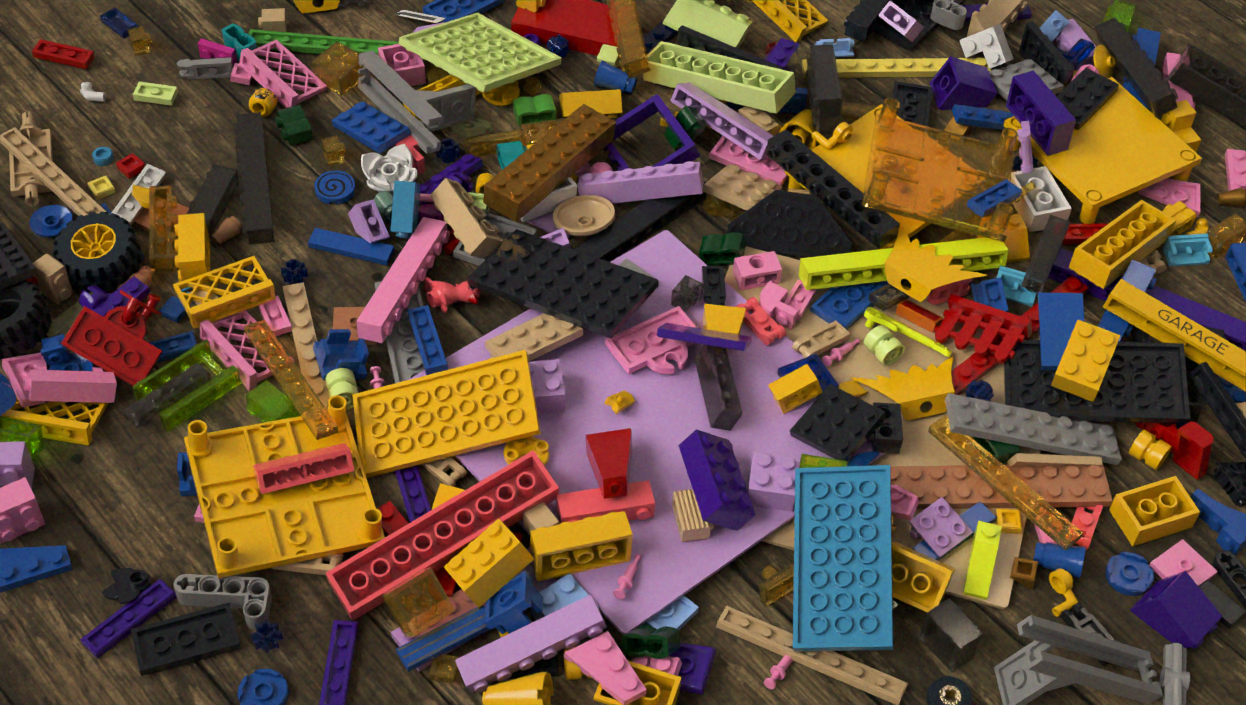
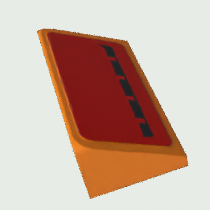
M907 299L897 305L895 313L932 333L935 326H939L943 320V317Z

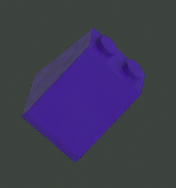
M781 38L765 56L764 60L783 67V70L794 72L795 76L799 43Z
M952 56L948 58L929 83L930 87H933L932 93L939 110H951L955 104L978 108L987 107L997 95L987 67Z
M1186 571L1157 581L1130 609L1133 614L1171 643H1179L1184 648L1191 647L1192 649L1204 642L1203 637L1217 628L1218 625L1216 623L1222 617V614Z

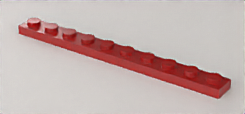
M1072 275L1050 293H1083L1084 295L1089 287ZM1038 303L1021 315V317L1031 319L1032 334L1029 339L1039 332ZM998 335L994 345L999 346L1004 336ZM989 351L983 357H979L974 353L951 371L954 394H962L999 364L995 361L994 352Z

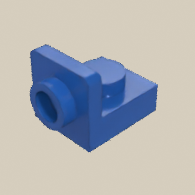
M64 334L42 339L43 349H41V355L47 366L70 360L68 348L61 344L65 338Z

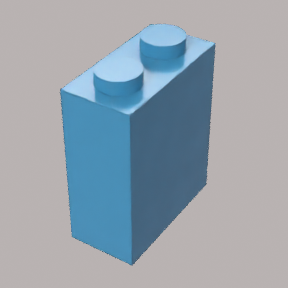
M394 181L391 232L396 233V237L410 239L418 226L421 186L416 182Z

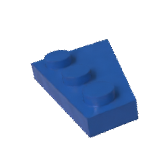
M66 545L0 549V593L72 570Z

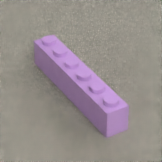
M691 82L677 84L670 100L681 109L684 106L696 108L707 123L706 125L760 160L769 158L766 154L768 139L773 137V135Z
M688 161L683 164H665L664 166L656 167L646 166L639 169L627 168L621 171H605L595 174L586 173L579 175L577 188L579 196L596 195L609 200L611 203L702 194L704 181L700 162Z
M590 594L456 659L455 662L465 686L471 693H478L486 690L489 684L497 680L504 681L509 679L512 673L520 669L523 671L533 667L535 662L541 659L554 657L557 651L577 646L580 640L588 636L590 638L598 636L607 626L594 598Z

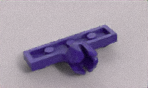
M471 154L464 155L460 160L447 166L445 170L421 184L420 193L432 194L445 178L459 182L467 193L471 192L473 183L470 182L471 177L469 175L483 166L482 159ZM419 202L420 205H425V204L428 203V202Z
M133 276L112 294L106 293L98 286H89L87 289L93 294L90 295L88 292L83 291L80 295L79 303L82 308L86 306L104 317L109 310L119 306H126L130 299L120 294V290L141 301L150 293V289Z

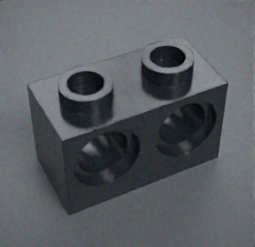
M873 402V406L885 411L886 418L870 435L868 443H872V451L899 454L903 443L901 405Z

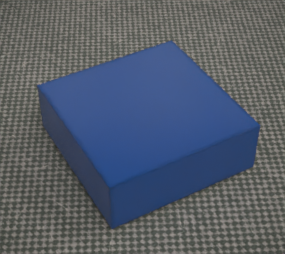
M171 296L159 309V312L162 313L161 316L176 323L187 314L181 301L174 296Z

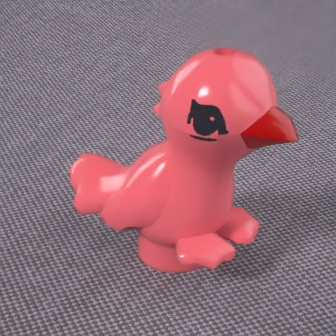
M430 277L425 278L424 290L427 301L432 308L440 306L442 313H447V306L458 301L478 303L481 289L468 285V281L456 284L455 287L450 283L432 281Z

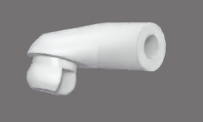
M90 82L81 83L80 93L86 100L106 101L105 92H95Z

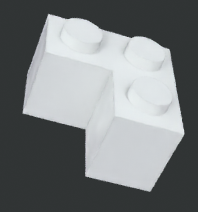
M1001 24L959 40L966 58L983 51L989 69L1013 60Z

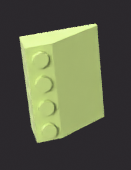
M676 0L662 24L677 31L683 25L739 48L744 42L753 21L749 20L744 14L732 12V9L727 6L715 4L714 0Z

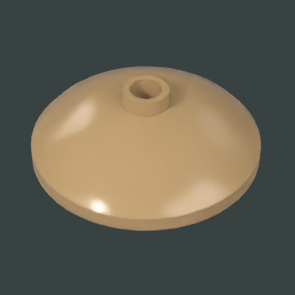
M580 195L569 198L560 203L553 212L555 226L558 229L564 228L566 234L572 236L597 234L606 229L615 218L613 204L609 200L596 195Z

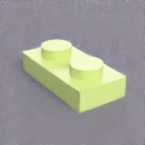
M138 82L133 98L134 101L172 106L178 90L175 86Z

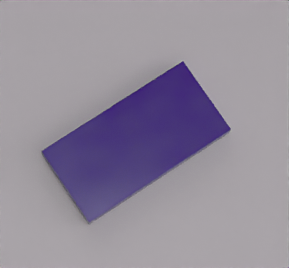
M665 323L657 330V336L661 338L740 351L746 350L752 341L750 336Z

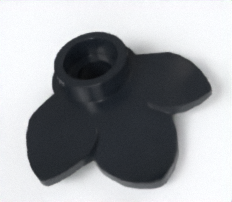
M132 568L112 570L111 576L115 583L102 591V594L111 600L118 599L120 604L132 602L139 596L140 592L150 587L151 577L144 570H133Z

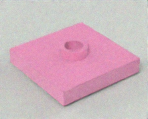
M1183 539L1154 559L1149 565L1162 579L1186 571L1199 587L1207 580L1215 577L1218 572Z

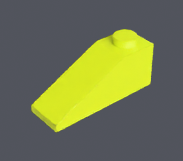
M978 521L972 539L963 594L987 600L1002 526Z

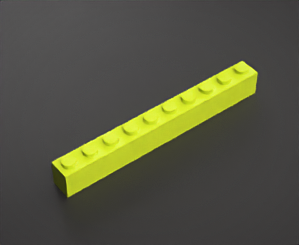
M1000 236L919 245V248L934 245L935 256L952 255L953 259L949 265H964L960 271L1000 268V266L1006 267L1009 251ZM893 248L800 258L798 276L806 290L887 281L885 261L888 259Z

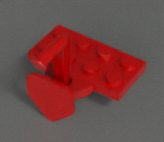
M120 290V294L130 299L126 306L113 308L104 317L84 306L61 344L104 370L114 372L116 377L140 390L163 353L162 350L144 340L147 334L146 322L152 312L159 316L162 314L155 310L161 298L155 294H149V299L145 304Z

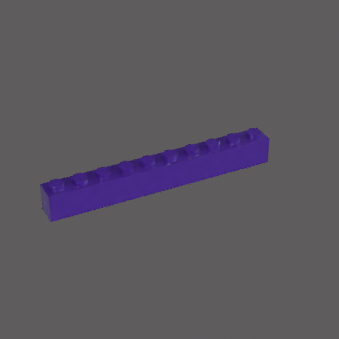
M1054 246L1046 260L1042 276L1063 283L1073 275L1089 287L1086 294L1104 301L1107 300L1114 287L1124 276V274L1106 288L1102 289L1068 268L1073 256L1072 252ZM1154 286L1152 290H1147V294L1201 326L1224 330L1225 340L1245 351L1246 322L1157 286Z

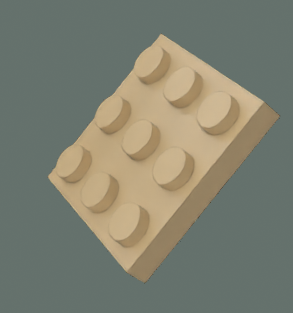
M728 164L704 184L703 192L748 210L775 189L782 190V186L777 185L772 180L760 178L755 173L746 172L737 165Z

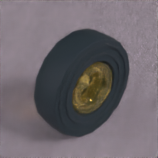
M942 676L934 680L929 686L926 700L928 705H971L972 695L966 683L959 678ZM945 696H953V702L951 701V699L949 701L945 700Z

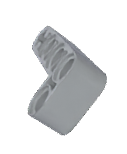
M934 0L930 18L934 22L950 29L960 30L963 28L967 10L962 5H959L962 0Z
M182 574L173 583L177 600L182 605L214 607L230 602L231 608H243L246 625L251 630H261L268 623L272 596L269 583L264 578L237 576L218 578L217 575Z

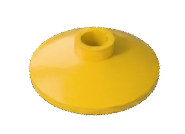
M1104 45L1096 46L1093 56L1094 66L1098 69L1100 75L1110 78L1113 76L1115 58L1111 56Z

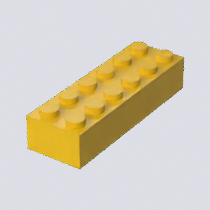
M1140 200L1076 247L1068 268L1104 289L1126 272L1132 259L1139 262L1162 245L1168 236L1171 235L1176 219Z

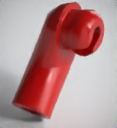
M449 227L447 230L450 232L449 243L443 247L447 255H451L460 242L455 237L452 227Z

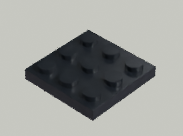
M829 384L789 431L792 437L846 465L886 418L885 411Z

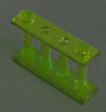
M207 339L196 344L192 349L132 386L138 403L148 398L161 411L159 413L161 424L167 432L241 384L239 370L234 365L224 370L210 357L212 353ZM203 362L217 376L209 381H204L192 368ZM185 374L198 388L187 394L174 380ZM165 385L180 399L170 406L155 393Z

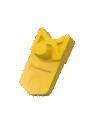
M623 390L607 397L604 404L611 406L615 414H618L633 405L635 399L630 393Z

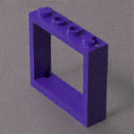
M658 94L615 121L613 141L659 112L683 147L652 167L664 166L665 164H683L688 161L692 162L700 157L696 145ZM612 142L603 148L604 151L608 150L610 152L607 155L613 164L617 162L619 165L616 167L618 171L629 168Z

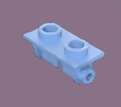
M1055 10L1040 29L1052 42L1070 21Z
M820 39L814 44L817 58L854 56L852 49L854 47V39H837V43H834V39Z

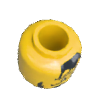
M260 88L254 92L248 104L250 110L256 116L266 117L272 113L278 101L275 93L270 89Z

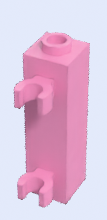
M36 366V370H29L28 378L24 379V392H28L29 401L114 403L117 382L114 372H103V369L98 367H92V371L47 370L46 366Z

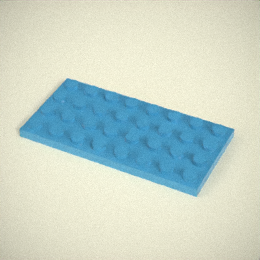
M890 465L795 468L794 651L893 650Z

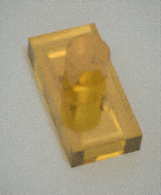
M794 563L780 572L771 565L763 569L762 577L766 580L759 584L760 601L765 606L770 605L794 590Z

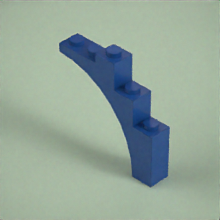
M1200 489L1194 491L1191 499L1200 511L1198 517L1219 534L1216 542L1222 549L1237 555L1246 547V514L1215 501Z

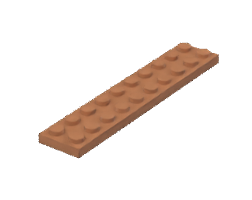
M1103 464L1102 466L1069 465L1064 467H1053L1050 465L1045 467H1010V465L890 466L891 485L896 484L918 496L919 504L916 509H926L941 497L952 509H969L978 502L983 503L987 508L1095 507L1096 505L1107 507L1111 506L1113 502Z

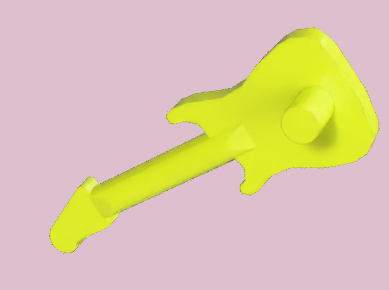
M868 307L864 312V316L868 318L865 326L870 329L873 328L876 322L885 325L894 332L898 331L947 357H950L952 354L951 350L939 342H935L931 338L909 328L908 325L892 319L875 308Z

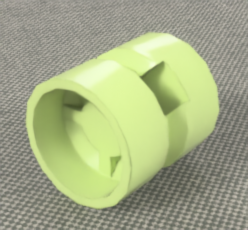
M885 325L875 327L864 339V345L871 353L875 354L876 358L884 366L895 363L905 350L904 345L896 337H893V333Z
M338 368L330 371L325 378L329 398L335 395L342 396L347 402L346 410L353 408L352 394L358 393L354 373L348 368Z

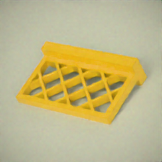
M751 0L796 43L801 41L804 35L826 25L828 19L807 0H782V3L779 0ZM786 2L794 3L795 7L787 5ZM799 5L804 6L806 9L799 8ZM799 14L807 15V18L799 17ZM811 17L817 18L819 21L811 20Z
M255 256L173 284V288L190 318L193 329L200 327V322L207 319L212 323L276 299L274 284L271 279L268 280ZM251 264L254 266L252 272L243 270L244 267ZM226 273L234 274L232 279L224 278L223 275ZM239 275L249 277L247 282L237 281ZM253 279L263 281L255 285L251 284ZM206 280L214 281L211 287L202 285V283ZM219 282L228 284L226 290L218 289L216 287L218 286ZM233 286L243 288L236 292H230ZM187 287L194 288L191 294L184 293L181 289ZM198 290L208 292L206 297L196 296ZM213 293L222 295V297L210 299ZM192 301L202 303L200 305L190 308V304Z
M16 396L15 404L0 416L1 431L89 446L93 440L92 432L109 403L78 402L67 407L65 404L67 402L50 401L31 409L29 406L24 407L26 411L21 412L16 411V409L22 408ZM93 404L99 405V407L92 410L87 408V406ZM61 405L63 408L55 412H51L50 408ZM79 409L84 410V413L73 416L71 413ZM46 411L47 415H39L37 413ZM66 414L69 416L68 419L58 418ZM87 418L91 420L90 423L80 422Z

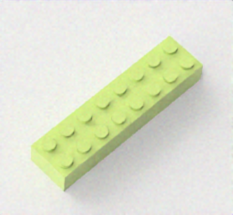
M661 41L641 61L644 81L670 88H676L679 83L691 82L718 100L777 114L796 93L794 72Z

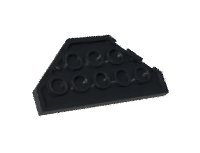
M775 189L729 223L727 233L736 232L743 234L746 247L807 258L850 253L852 242L817 195Z

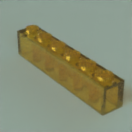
M606 0L609 9H611L609 10L610 18L614 21L611 25L616 34L614 35L616 45L619 46L616 49L619 58L622 59L619 61L622 72L626 71L628 77L631 78L651 71L636 1Z

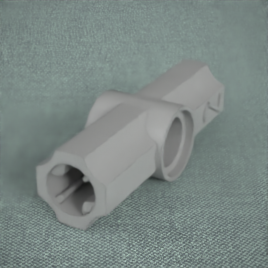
M1179 643L1165 645L1163 648V668L1159 679L1160 687L1163 689V705H1186L1190 673L1186 671V648Z

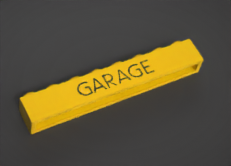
M1120 279L1108 296L1103 308L1162 343H1184L1186 357L1198 364L1207 362L1216 375L1246 392V351Z

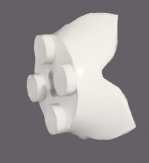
M405 144L391 148L386 156L372 152L363 154L361 157V167L368 179L366 181L367 185L378 192L388 191L393 195L394 181L413 182L418 174L417 169L412 167V154Z

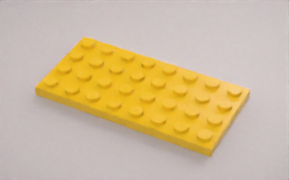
M526 350L352 394L358 451L366 478L541 434L529 358Z

